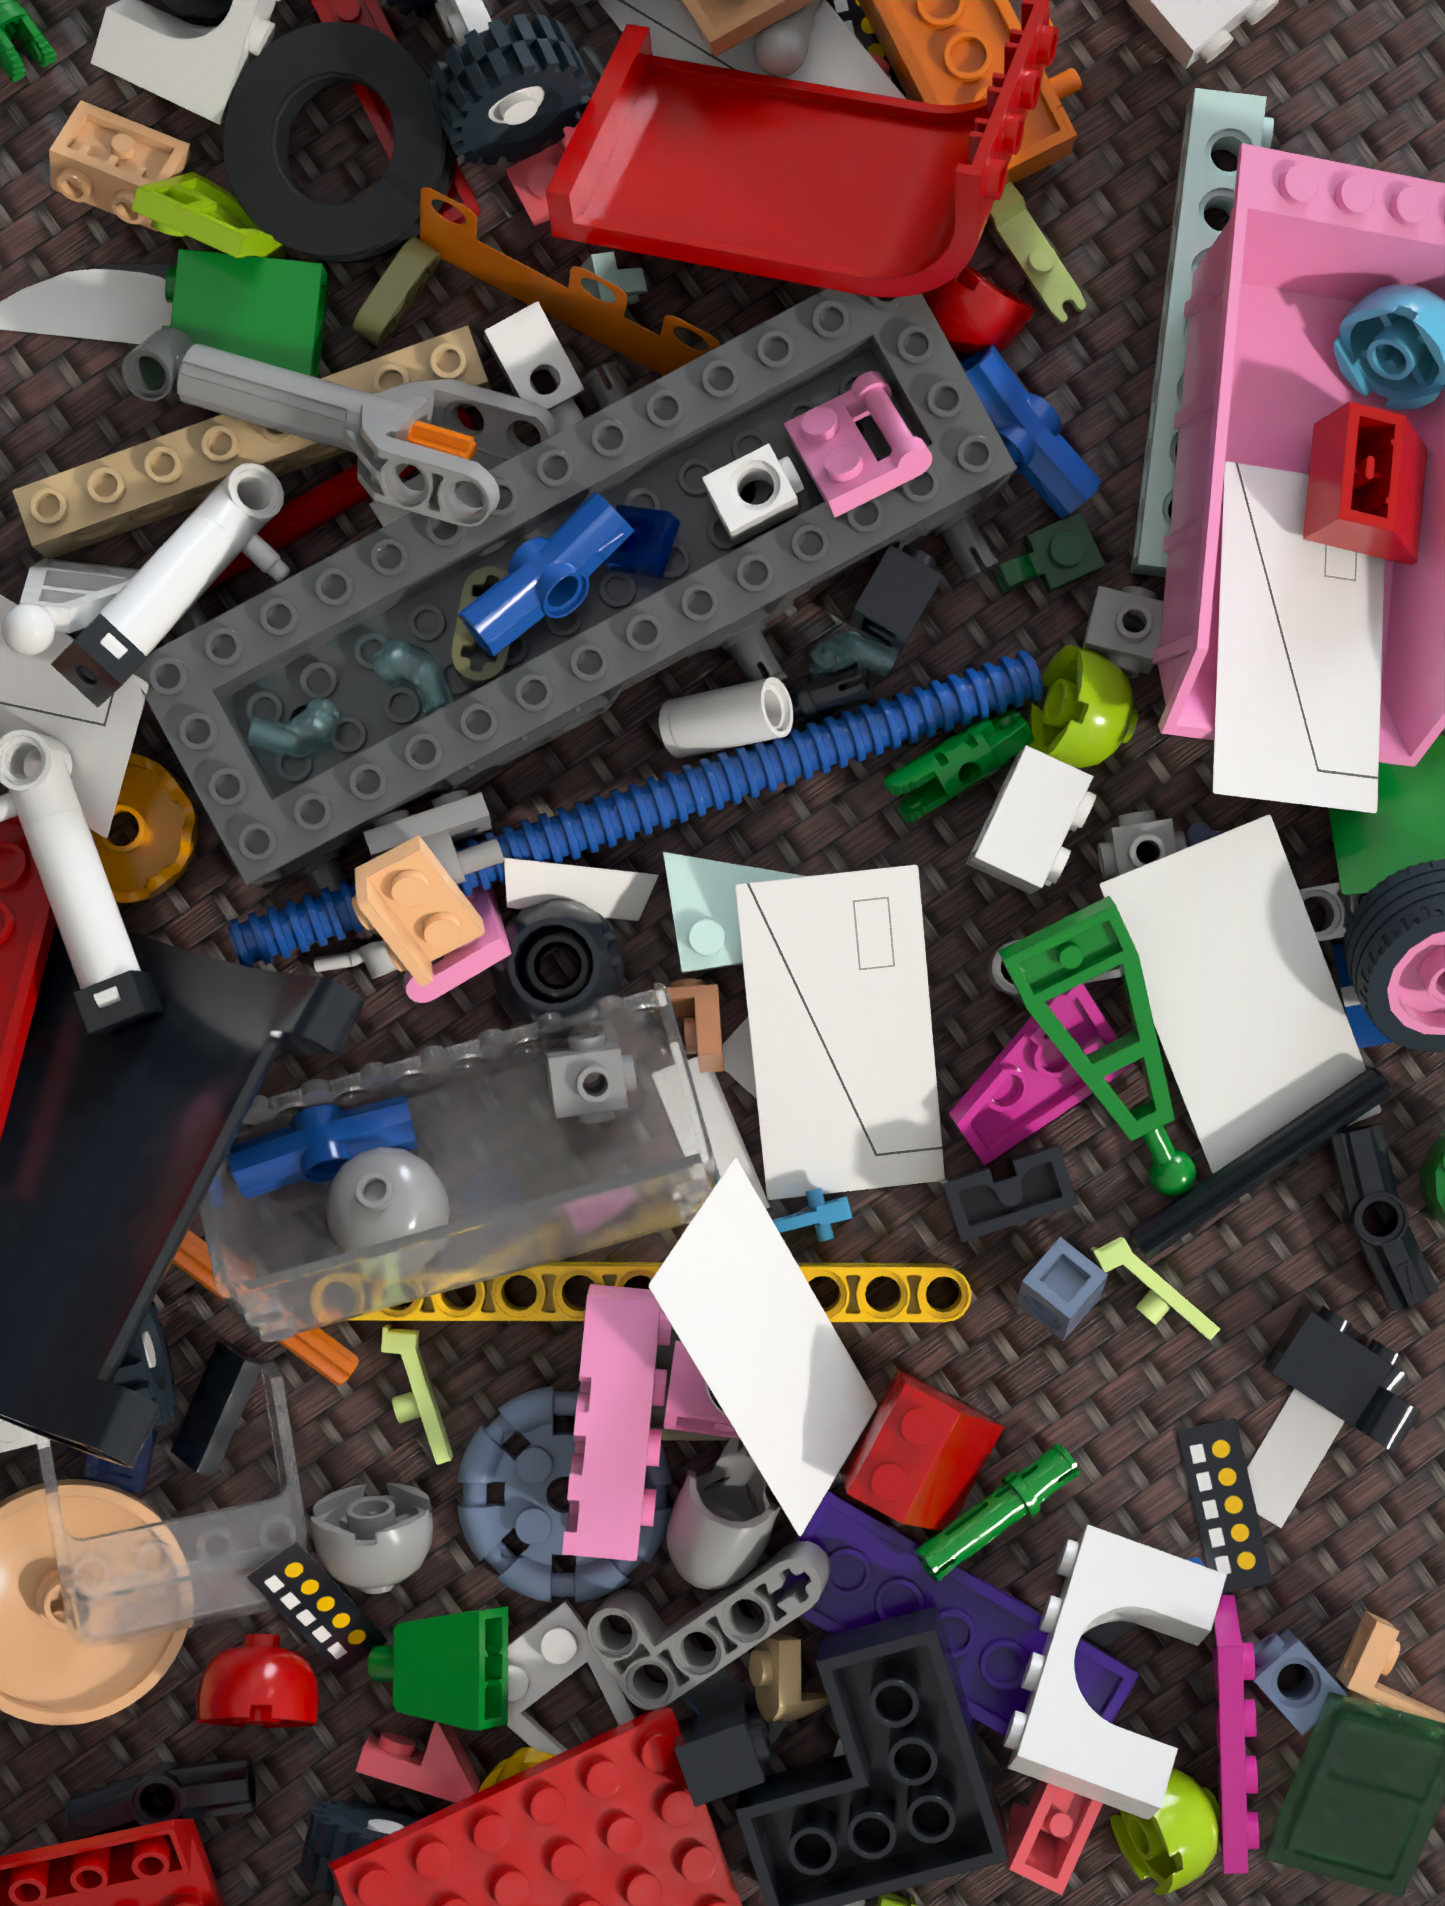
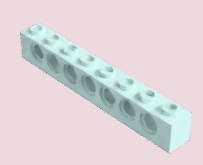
M1195 88L1186 106L1130 573L1166 577L1168 553H1163L1162 551L1163 540L1165 536L1170 534L1171 524L1168 507L1173 502L1177 458L1175 448L1178 444L1179 430L1174 429L1175 413L1181 410L1189 318H1184L1185 302L1191 298L1194 271L1222 232L1212 229L1206 223L1204 211L1210 208H1219L1230 216V210L1234 207L1237 170L1226 172L1218 169L1211 159V153L1216 150H1227L1233 153L1238 160L1239 145L1242 143L1270 149L1274 118L1264 117L1266 96Z

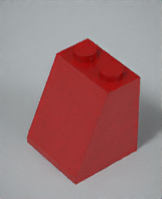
M898 1368L842 1472L846 1493L902 1524L942 1531L955 1520L1005 1426Z

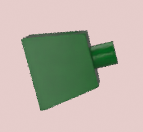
M508 1606L396 1623L393 1630V1646L376 1645L370 1651L368 1673L371 1680L374 1682L393 1683V1706L399 1713L475 1731L507 1725Z

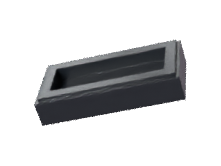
M217 1341L170 1452L196 1473L214 1477L247 1404L262 1365L237 1347Z

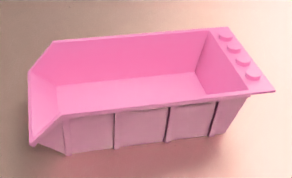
M1244 143L1239 145L1234 207L1230 210V220L1194 271L1191 298L1185 302L1184 318H1189L1181 410L1175 413L1174 429L1179 430L1170 534L1164 537L1162 551L1163 553H1168L1160 646L1154 649L1152 664L1158 665L1166 704L1158 724L1161 734L1214 740L1225 462L1309 474L1314 424L1349 401L1405 415L1427 446L1418 561L1410 566L1385 559L1379 762L1415 767L1445 728V387L1435 401L1419 409L1396 410L1385 406L1389 400L1388 398L1382 397L1374 391H1371L1365 397L1356 391L1341 373L1334 355V341L1340 335L1339 326L1358 301L1380 287L1409 283L1426 288L1445 301V183Z

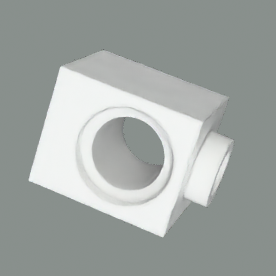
M770 444L702 477L706 493L734 546L800 513L796 493L804 490L800 477L788 456L777 460ZM755 480H762L768 482L774 488L772 496L766 502L753 505L746 503L740 498L741 491L745 485Z

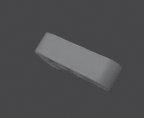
M796 1541L756 1566L739 1582L727 1586L668 1627L648 1600L640 1593L631 1589H619L610 1593L591 1617L587 1627V1640L602 1664L626 1697L635 1706L644 1710H658L667 1706L811 1609L819 1600L831 1574V1562L827 1553L819 1545L810 1541ZM790 1571L795 1575L803 1572L809 1575V1581L803 1577L798 1578L786 1587L782 1595L780 1588ZM741 1599L755 1601L761 1606L764 1617L752 1619L746 1616L740 1610L738 1601ZM618 1615L625 1618L632 1628V1633L622 1634L611 1627L608 1616ZM702 1632L713 1639L716 1650L705 1651L698 1648L693 1643L690 1633ZM651 1664L660 1667L665 1672L668 1682L658 1683L651 1680L644 1671V1665Z

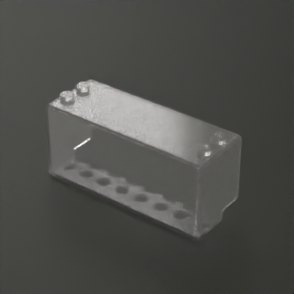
M654 983L655 989L624 998L616 995L606 996L599 999L595 1006L588 1008L584 1012L563 1019L559 1013L550 1012L541 1015L535 1023L503 1032L501 1029H489L480 1033L478 1039L443 1048L440 1045L429 1046L422 1049L418 1056L386 1065L382 1062H372L360 1068L361 1072L329 1081L324 1079L308 1080L301 1085L300 1089L268 1098L263 1095H256L231 1146L291 1126V1118L296 1113L312 1106L331 1104L346 1110L406 1095L419 1148L409 1152L427 1162L443 1183L449 1202L450 1215L446 1225L343 1253L330 1234L324 1206L330 1182L310 1183L302 1180L246 1199L239 1192L237 1183L231 1174L227 1156L230 1154L229 1148L199 1208L218 1294L260 1340L275 1342L326 1325L680 1225L690 1224L720 1180L721 1175L668 988L662 983ZM651 1007V1008L646 1009V1010H643V1011L635 1012V1011L640 1010V1009H643V1008ZM586 1024H591V1025L586 1026V1027L577 1028V1027H580V1026H583V1025H586ZM604 1033L605 1041L616 1040L621 1048L622 1055L632 1054L637 1090L627 1091L628 1109L614 1110V1119L600 1123L582 1124L579 1123L578 1116L555 1119L551 1110L543 1050L569 1046L568 1038L575 1035ZM534 1040V1041L529 1042V1043L520 1044V1043H522V1042ZM475 1057L469 1060L460 1061L465 1058ZM417 1073V1074L412 1075V1076L402 1077V1076H405V1075ZM590 1073L586 1076L583 1083L595 1082L600 1073ZM358 1090V1091H355V1092L343 1094V1093L348 1092V1091ZM300 1106V1107L295 1108V1109L285 1110V1109H288V1108Z

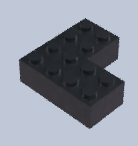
M937 1606L820 1638L816 1664L845 1754L765 1776L764 1783L739 1791L735 1811L766 1906H843L1009 1861L1008 1830Z

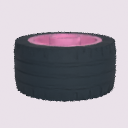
M1441 859L1440 861L1420 862L1418 865H1410L1406 869H1400L1395 874L1386 877L1384 881H1380L1373 889L1371 888L1368 894L1360 900L1359 905H1356L1354 913L1350 915V921L1346 925L1343 942V952L1350 981L1362 1008L1375 1027L1390 1041H1395L1397 1045H1403L1405 1048H1412L1415 1051H1436L1437 1053L1445 1051V859Z

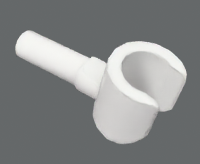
M384 940L368 943L359 949L351 950V952L314 958L316 972L353 967L364 962L372 979L397 970L387 953Z

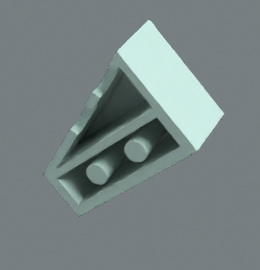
M663 852L682 973L743 965L735 892L736 884L806 876Z

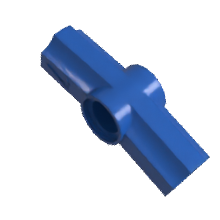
M989 345L982 351L963 359L960 364L1017 467L1013 473H1021L1061 519L1070 515L1096 492L1102 481L1060 435L1062 424L1056 410L1042 397L1026 392L994 345Z
M594 492L549 538L541 536L532 538L515 551L509 562L508 574L458 613L463 625L489 656L491 654L495 656L545 615L557 619L575 611L588 593V577L635 530L600 494Z
M406 1095L346 1110L331 1104L316 1105L303 1109L291 1118V1126L230 1146V1154L227 1156L231 1174L237 1183L239 1192L246 1199L302 1180L310 1183L331 1182L342 1164L366 1150L382 1146L400 1148L407 1151L419 1148Z

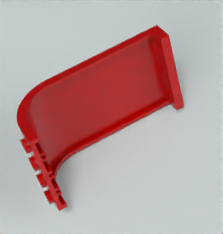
M1022 0L1021 30L1011 28L1010 41L1006 42L1004 46V74L993 73L992 86H988L987 98L958 105L930 104L654 56L652 53L650 27L626 24L545 191L552 236L872 297H906L934 290L955 278L970 262L978 246L994 201L1000 200L1009 162L1012 154L1017 155L1019 152L1029 110H1034L1037 105L1045 67L1052 65L1057 49L1058 27L1049 26L1050 0Z

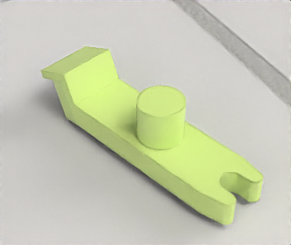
M1011 181L1005 184L1000 200L994 201L989 214L990 223L1048 313L1058 324L1062 325L1068 318L1063 310V304L1071 303L1077 312H1082L1086 307L1085 300L1074 280L1056 255L1055 250L1050 246L1027 211L1023 196Z
M1122 1236L1100 1248H1090L1099 1268L1105 1273L1123 1265L1150 1289L1135 1308L1153 1324L1156 1325L1168 1310L1172 1308L1209 1340H1212L1220 1330L1202 1312L1133 1254L1127 1241Z
M386 1324L382 1330L381 1352L401 1354L412 1388L411 1392L392 1398L396 1418L401 1424L421 1417L436 1464L439 1465L451 1461V1458H453L452 1449L419 1348V1330L394 1329L392 1325Z

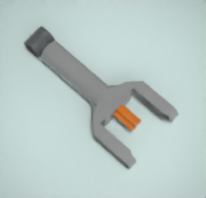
M165 327L157 330L128 353L123 359L121 367L122 377L127 388L135 396L145 401L163 399L177 388L180 401L185 404L355 453L357 455V479L373 500L465 527L480 525L497 508L500 499L499 487L494 477L480 463L472 461L476 452L507 461L530 449L531 447L522 444L514 433L513 425L517 420H525L532 423L539 431L541 442L558 433L557 423L553 415L545 407L534 402L458 380L415 381L371 394L199 343L194 344L184 332L176 328ZM470 404L476 407L484 419V428L476 431L465 427L458 417V405ZM410 465L415 466L425 479L424 490L416 491L406 487L398 475ZM469 481L475 484L483 495V507L472 508L464 504L456 492L457 482Z

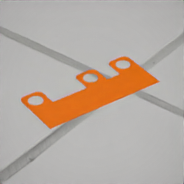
M423 187L421 189L420 240L441 253L440 259L528 305L538 301L545 314L665 376L721 346L719 341L712 335L671 315L664 317L661 335L653 333L624 317L628 297L620 287L578 266L571 267L569 285L566 287L476 240L478 219L473 211L431 188ZM432 200H442L456 207L465 216L466 223L456 224L442 217L433 208ZM590 278L602 283L612 291L616 300L614 302H605L594 297L584 289L581 279ZM683 327L697 333L707 342L709 349L700 351L687 346L676 337L674 328Z

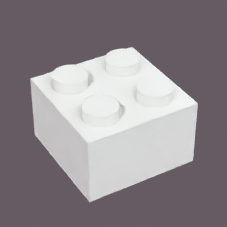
M1026 745L1015 756L966 865L1029 894L1040 890L1043 885L1050 887L1052 883L1056 884L1071 850L1062 847L1064 839L1069 830L1075 832L1078 827L1082 828L1096 799L1095 794L1087 791L1094 776Z

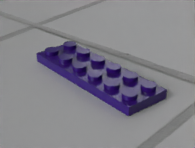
M828 1489L802 1535L799 1536L797 1534L792 1542L810 1541L819 1545L827 1553L831 1562V1574L819 1600L811 1609L800 1616L833 1635L937 1606L971 1716L1005 1736L1014 1711L1017 1710L1024 1713L1031 1691L1021 1688V1684L1031 1654L1035 1652L1042 1655L1048 1633L1039 1630L1042 1614L959 1565L944 1576L942 1580L935 1582L925 1572L914 1554V1549L918 1546L920 1547L922 1543ZM790 1571L780 1588L782 1595L786 1587L798 1578L803 1577L809 1581V1575L805 1572L795 1575ZM1080 1637L1074 1658V1671L1079 1690L1088 1705L1100 1717L1112 1724L1140 1674L1137 1669Z

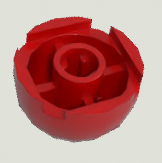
M969 265L946 284L922 293L957 358L960 353L970 356L982 351L989 345H994L998 352L1006 349L1021 333L1035 311L1018 296L1006 288L1003 291L1000 287L989 281V277Z
M244 1635L243 1646L221 1651L210 1660L200 1678L196 1699L197 1722L226 1727H244V1724L263 1725V1728L315 1726L317 1724V1713H319L318 1680L311 1664L296 1651L280 1647V1636Z

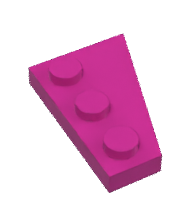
M1083 983L1046 1001L1086 1054L1117 1040V1037ZM1031 1016L949 1112V1115L985 1166L1084 1100L1093 1092L1033 1016ZM1131 1063L1105 1076V1079L1109 1083L1133 1067L1134 1064Z

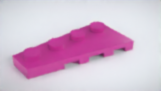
M1221 1595L1213 1622L1216 1646H1212L1216 1702H1219V1708H1215L1217 1755L1220 1758V1764H1217L1218 1804L1221 1811V1820L1219 1821L1220 1848L1224 1874L1249 1873L1248 1849H1259L1258 1813L1247 1812V1793H1258L1256 1756H1246L1245 1737H1256L1255 1700L1244 1699V1680H1255V1656L1253 1642H1242L1235 1595Z

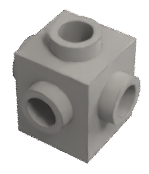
M1098 586L1082 648L1094 650L1108 657L1128 678H1136L1139 673L1150 675L1154 666L1152 664L1153 651L1160 646L1164 601L1157 600L1155 592L1142 587L1125 586L1122 588V591Z
M1154 810L1118 816L1120 826L1103 832L1105 843H1098L1097 846L1099 866L1103 879H1112L1146 865L1140 862L1136 856L1137 846L1141 842H1150L1154 845L1156 860L1187 848L1183 831L1174 832L1172 818L1156 821Z
M586 1033L569 1037V1046L543 1050L551 1110L555 1119L578 1116L579 1123L582 1124L600 1123L614 1119V1110L628 1109L627 1091L637 1090L632 1054L622 1055L621 1048L616 1040L605 1041L604 1033ZM590 1073H600L595 1082L583 1083L586 1076Z

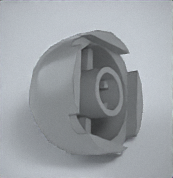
M384 1146L360 1152L351 1160L342 1164L329 1183L324 1205L330 1234L343 1253L366 1270L386 1273L412 1268L423 1261V1255L430 1251L436 1242L439 1245L446 1234L450 1215L446 1189L430 1165L405 1149Z
M386 1483L390 1495L364 1497L366 1484L355 1485L332 1492L318 1500L313 1506L314 1517L311 1516V1529L318 1561L326 1572L336 1580L348 1586L359 1588L367 1594L388 1592L395 1587L396 1583L402 1582L416 1572L423 1564L429 1552L433 1536V1519L429 1495L416 1487L399 1483Z

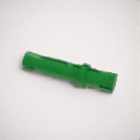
M1056 1443L1042 1454L1040 1458L1017 1474L1013 1471L1009 1472L1001 1478L1002 1485L994 1490L992 1494L980 1503L978 1502L932 1539L930 1538L920 1547L918 1546L914 1549L918 1562L932 1580L939 1582L961 1562L971 1557L1025 1515L1031 1518L1041 1511L1040 1504L1080 1475V1470L1076 1468V1462L1063 1446Z

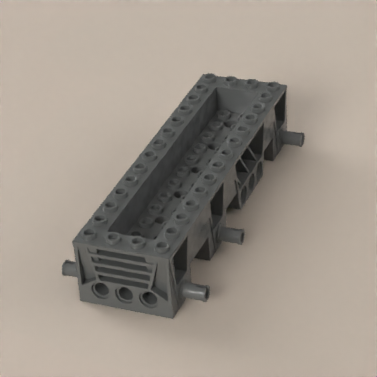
M805 285L811 295L810 298L631 393L617 362L606 363L601 367L611 390H607L596 369L588 373L582 380L591 392L600 411L488 471L494 477L499 487L500 499L497 508L480 525L473 527L459 526L411 512L210 621L197 600L186 612L187 618L183 616L172 628L177 639L147 655L148 658L133 674L148 682L147 694L143 690L142 692L245 884H252L271 891L293 878H307L316 897L322 895V888L329 887L331 892L340 889L339 883L347 881L350 886L351 884L338 861L343 857L342 854L347 852V849L365 840L363 832L371 830L376 819L388 813L403 810L431 794L450 793L469 786L606 712L622 691L683 658L686 659L689 665L715 650H731L748 682L764 679L758 666L763 667L768 678L775 677L783 682L788 676L783 672L762 634V631L766 629V624L793 609L794 598L887 549L889 545L902 550L905 544L912 545L924 537L929 538L932 535H935V537L942 535L963 574L962 577L965 582L977 578L981 570L984 574L997 566L999 561L992 554L973 517L977 515L976 511L980 507L1002 496L1011 475L1017 467L922 293L906 297H872ZM877 371L883 375L892 390L890 399L913 437L921 438L931 452L932 463L926 472L834 518L789 440L783 423L851 390L853 382L863 373ZM871 414L856 421L855 423L860 427L862 436L877 461L890 456L892 449ZM770 444L777 460L788 456L804 487V490L796 493L800 513L734 546L706 493L702 477ZM762 480L751 482L756 491L755 498L751 504H762L772 496L774 488L768 482ZM468 481L456 488L459 499L464 504L472 508L483 507V495L475 484ZM594 492L600 494L635 530L632 534L640 536L646 541L649 548L645 560L637 566L628 567L618 563L612 553L588 577V593L575 611L557 619L545 615L511 642L507 665L501 677L484 686H472L462 681L456 675L453 668L451 648L462 588L466 578L473 571L484 566H495L508 573L510 559L523 543L540 536L549 538ZM487 582L485 591H474L473 596H481L496 583ZM477 642L473 651H463L462 657L470 659L471 670L482 671L485 662H496L497 656H489ZM412 650L426 651L433 660V670L430 676L419 683H411L404 680L399 670L401 659ZM304 708H317L324 714L326 721L322 735L311 741L298 739L294 734L292 726L295 715Z

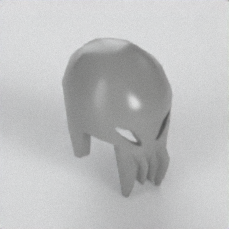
M736 1438L729 1439L711 1471L696 1477L697 1472L688 1469L684 1485L673 1504L668 1519L666 1535L669 1557L677 1572L685 1581L702 1589H721L734 1585L756 1568L767 1548L773 1524L781 1506L774 1503L769 1504L765 1494L766 1481L744 1444L739 1448V1439ZM721 1478H725V1479H724L723 1481H721V1482L713 1483V1482H715V1481H717V1480H719V1479H721ZM750 1488L753 1492L755 1499L751 1495Z

